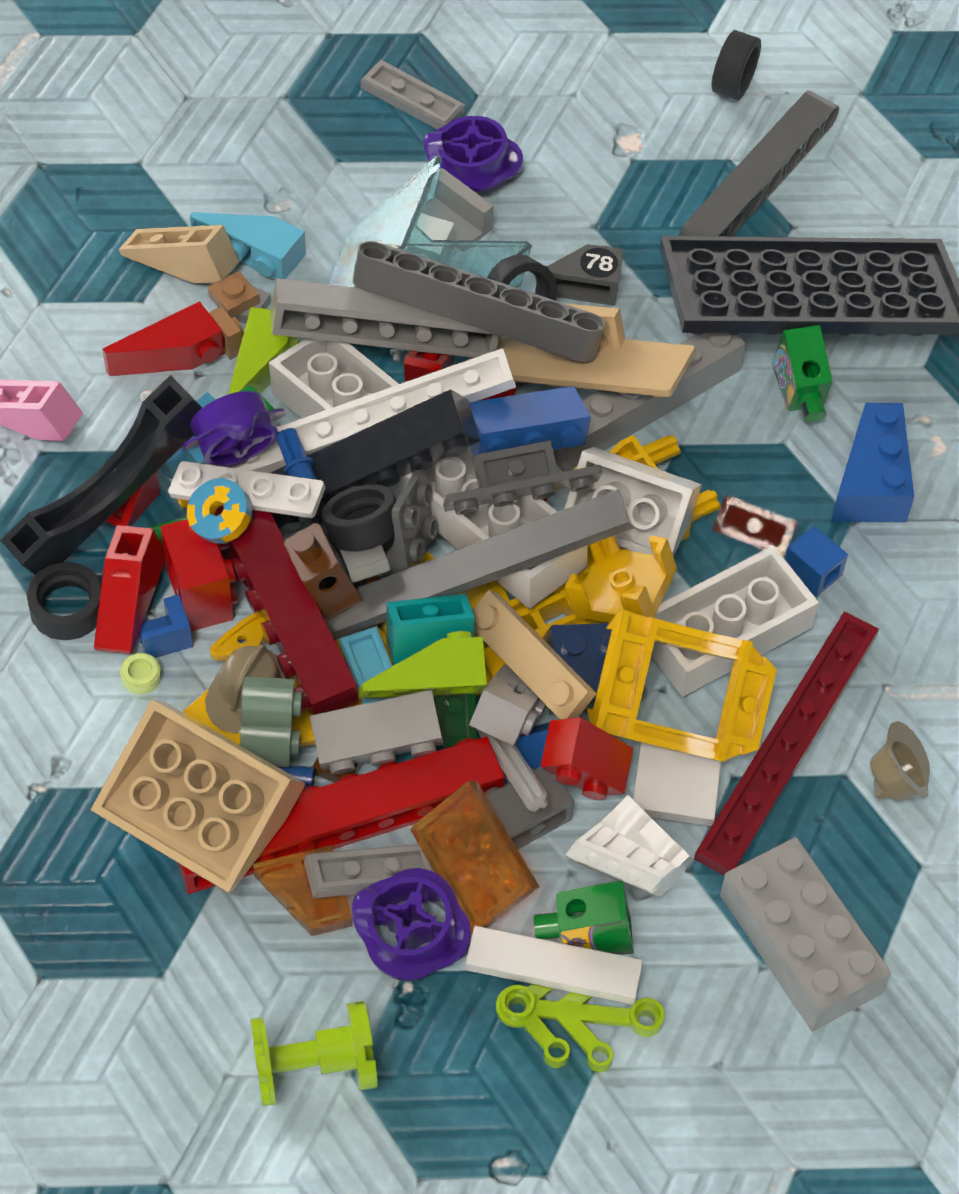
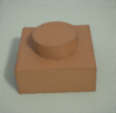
M240 271L208 287L209 297L218 308L222 306L231 318L260 303L258 292Z
M221 306L209 312V314L223 331L224 353L231 360L239 354L244 331L236 317L231 318Z

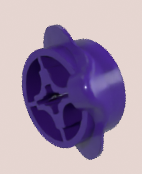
M466 116L454 119L436 131L427 133L423 139L427 160L433 166L445 169L475 192L493 189L514 175L521 174L524 169L523 153L520 147L507 138L506 131L501 124L488 117Z
M241 391L222 396L204 406L194 415L190 423L194 438L184 442L182 447L184 450L200 448L208 465L229 467L246 462L263 453L274 443L278 436V431L273 421L285 416L286 412L284 408L269 411L261 394L254 391Z
M422 868L402 870L389 878L375 882L365 889L358 891L353 899L352 915L355 929L363 940L374 965L393 979L402 981L418 980L432 972L454 964L468 954L471 943L469 920L458 904L451 886L444 878L433 871ZM428 901L436 904L445 912L444 923L436 921L435 916L428 914ZM380 925L388 927L390 932L396 934V947L388 945L379 937ZM428 943L423 947L417 948L421 944Z

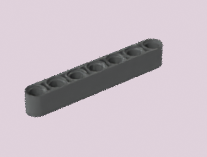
M810 90L806 91L692 214L682 227L679 236L733 237L831 129L837 119L840 107Z
M366 241L362 242L358 247L352 281L360 289L575 361L590 362L597 357L605 322L594 313L380 242Z

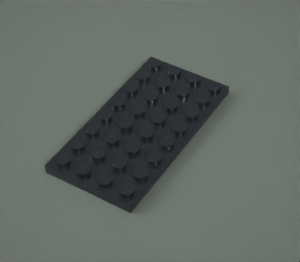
M661 236L659 249L682 333L696 335L705 333H728L731 335L764 333L776 335L783 334L784 330L820 325L822 334H838L842 336L850 334H874L877 336L887 334H909L912 336H921L923 334L959 335V279L942 239Z

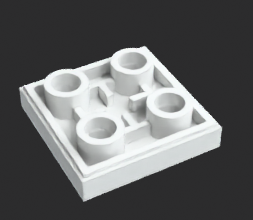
M641 742L633 800L652 818L712 826L715 819L721 761Z

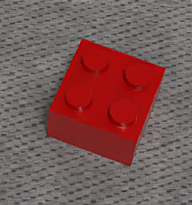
M188 519L160 526L166 571L174 594H179L191 632L232 621V604L238 603L233 585L236 579L230 559L224 560L222 543L214 544L201 538L190 527Z

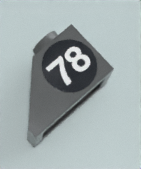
M587 244L546 266L555 276L558 289L557 297L615 306L624 249Z

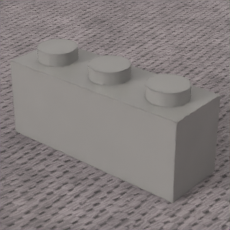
M432 690L310 716L319 764L323 771L330 770L331 774L334 775L355 770L354 764L371 761L372 766L394 762L396 760L395 755L411 752L412 757H420L436 752V746L444 745Z

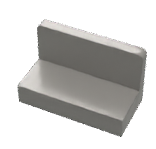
M441 168L432 175L431 195L413 208V215L418 219L420 213L453 222L454 247L464 252L492 230L494 206L445 169Z

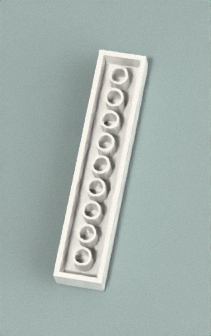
M306 338L269 362L272 394L301 418L399 385V383L349 343ZM469 447L468 451L464 454L440 459L434 462L432 468L425 471L427 483H430L432 486L430 508L432 516H435L438 521L437 532L457 549L557 513L555 509L542 499L534 500L532 495L518 497L516 503L504 507H494V503L478 505L479 509L468 514L456 515L455 510L445 512L443 502L446 495L479 488L472 461L473 454ZM414 472L401 477L397 484L388 487L397 499ZM588 545L495 581L527 608L531 609L566 583L572 573L577 575L587 567Z

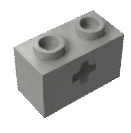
M504 664L483 690L469 725L514 746L522 734L530 735L535 723H538L541 719L546 704L509 666Z

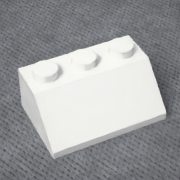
M595 447L582 451L577 469L601 465L603 473L599 480L594 482V487L580 492H572L570 489L564 510L619 489L632 529L615 535L618 546L634 552L653 555L648 540L649 537H664L668 539L674 556L690 523L702 484Z

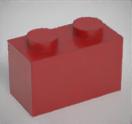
M581 717L551 720L540 767L556 775V781L566 785H573L582 790L583 796L593 800H605L607 796L625 793L634 748Z

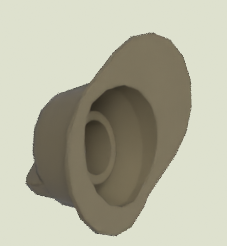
M260 644L258 647L244 646L233 651L227 657L211 683L205 698L206 712L211 722L221 730L230 733H241L242 690L245 676L286 679L279 667L277 655L267 650L265 645Z
M899 721L893 722L888 729L886 743L870 761V768L874 776L875 796L878 799L890 797L895 801H904L916 795L923 798L928 797L930 765L926 751L919 738L906 724Z

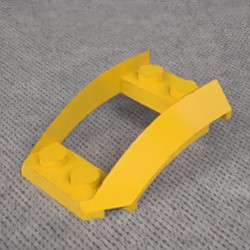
M620 609L606 627V629L612 631L594 708H587L590 723L610 735L722 762L737 755H745L758 750L777 669L767 657L760 655L754 648L753 642L702 631ZM654 642L734 661L716 739L636 720Z

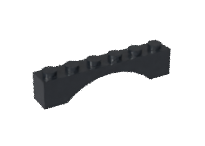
M170 375L142 402L138 415L127 436L115 453L96 473L64 497L47 506L28 512L0 541L17 561L34 575L51 564L64 562L182 447L184 442L194 436L190 423L194 415L203 407Z

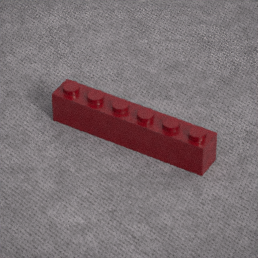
M224 508L218 510L217 514L220 515L223 512ZM252 510V517L246 530L238 538L222 543L224 550L229 548L234 557L230 561L238 582L245 580L249 590L245 591V595L254 614L260 612L265 621L261 623V628L269 646L276 644L280 651V655L276 657L284 677L292 676L297 686L294 688V691L302 692L301 711L303 712L308 709L312 716L358 705L357 684L315 600L303 584L284 545L285 540L271 512Z

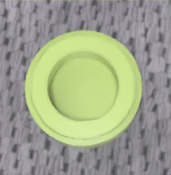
M136 653L130 655L121 664L120 675L122 684L131 693H150L161 682L160 664L150 654Z

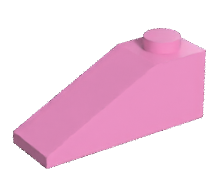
M0 380V426L36 440L64 441L72 433L75 424L83 414L60 381Z

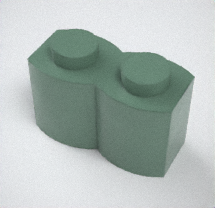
M245 676L243 682L240 746L269 763L280 767H289L291 755H299L300 731L292 730L293 716H301L302 692L294 691V679Z

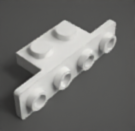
M182 461L179 463L168 490L172 498L190 500L192 493L201 484L211 479L226 478L236 482L249 495L252 510L313 518L325 491V485L321 480Z

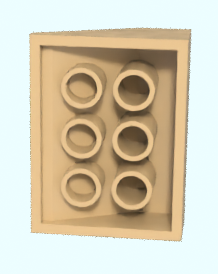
M151 699L94 802L91 811L226 892L232 893L284 824L306 783L170 704Z

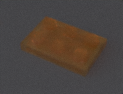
M477 781L466 782L410 828L434 872L444 878L453 889L458 904L469 920L471 935L473 934L474 926L488 928L540 887Z

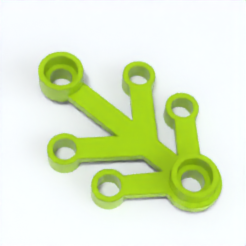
M531 984L529 987L522 985L507 987L498 995L496 1000L498 1018L509 1027H524L544 1050L543 1058L546 1064L553 1068H560L567 1064L570 1047L564 1039L555 1038L540 1018L557 1020L587 1054V1065L595 1072L607 1071L612 1065L614 1054L612 1048L608 1044L600 1042L584 1023L631 1027L636 1034L643 1037H651L660 1032L665 1018L664 1008L658 1001L652 998L637 1000L631 1009L585 1004L593 996L569 992L559 1001L541 1000L554 988ZM518 1003L525 1010L521 1013H514L509 1007L512 1004ZM647 1016L654 1023L651 1026H644L640 1024L638 1019ZM552 1048H560L563 1050L564 1055L560 1058H555L550 1055L549 1051ZM596 1052H602L608 1059L605 1062H597L593 1059L592 1055Z

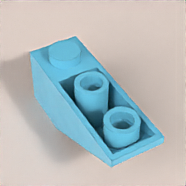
M192 212L190 214V226L224 225L239 262L256 270L262 276L271 277L275 280L276 278L286 279L306 255L305 231L277 217Z

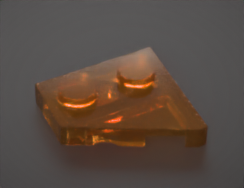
M331 845L253 864L255 878L311 936L353 926L346 895L323 898L312 897L304 859L307 854L333 852Z

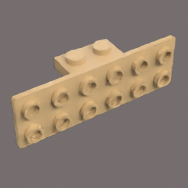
M567 304L594 313L605 322L597 357L593 361H575L503 336L499 337L496 350L503 348L514 382L547 384L549 386H574L585 390H605L617 393L652 395L654 397L672 396L696 354L695 347L692 345L625 339L620 308Z

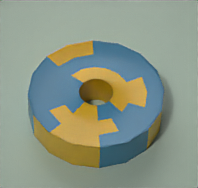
M226 478L211 479L201 484L192 493L187 504V518L190 527L201 538L214 544L227 543L238 538L246 530L252 517V504L249 495L236 482ZM224 506L223 512L215 516L216 509Z

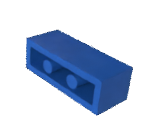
M574 386L469 402L480 442L469 446L473 456L550 440L553 450L586 445L591 416Z

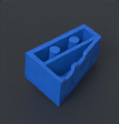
M865 403L839 488L831 522H907L914 499V489L903 403Z

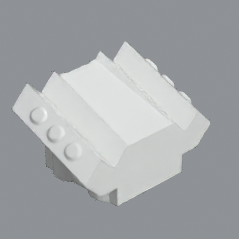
M629 795L600 823L576 840L565 854L578 863L659 897H662L673 888L684 875L683 872L695 861Z

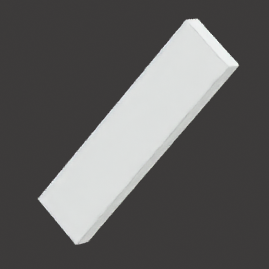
M474 926L465 970L633 1005L635 1003L643 960Z

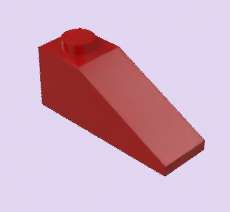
M200 301L102 348L105 370L109 376L192 370L205 363H211L219 356L225 354L223 331Z

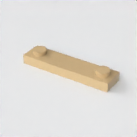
M488 590L473 610L475 617L474 631L480 637H483V640L559 719L578 718L597 693L497 592Z

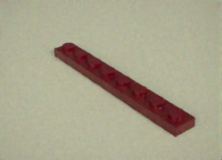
M845 611L843 612L695 852L694 860L724 876L726 872L740 865L877 638L879 628Z

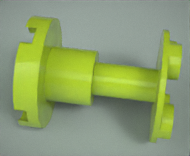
M364 1001L346 1004L348 1025L315 1030V1040L268 1047L264 1017L250 1019L262 1106L276 1105L272 1074L319 1066L321 1075L355 1070L359 1091L378 1087L376 1063L373 1060L372 1052L373 1041Z

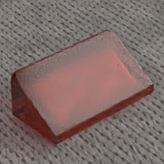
M726 494L712 531L762 550L774 546L784 558L787 547L791 544L799 523Z

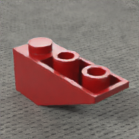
M120 525L116 527L105 557L94 640L95 650L125 654L133 653L165 562L163 546L154 529Z

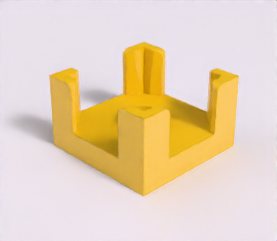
M615 535L590 544L589 547L594 563L583 586L579 583L577 575L573 573L565 585V590L575 616L610 623L619 610L622 609L654 618L677 570L668 539L658 536L649 537L648 540L653 555L619 549Z

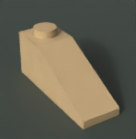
M224 225L136 229L119 248L121 255L191 283L214 284L228 277L229 273L239 262Z

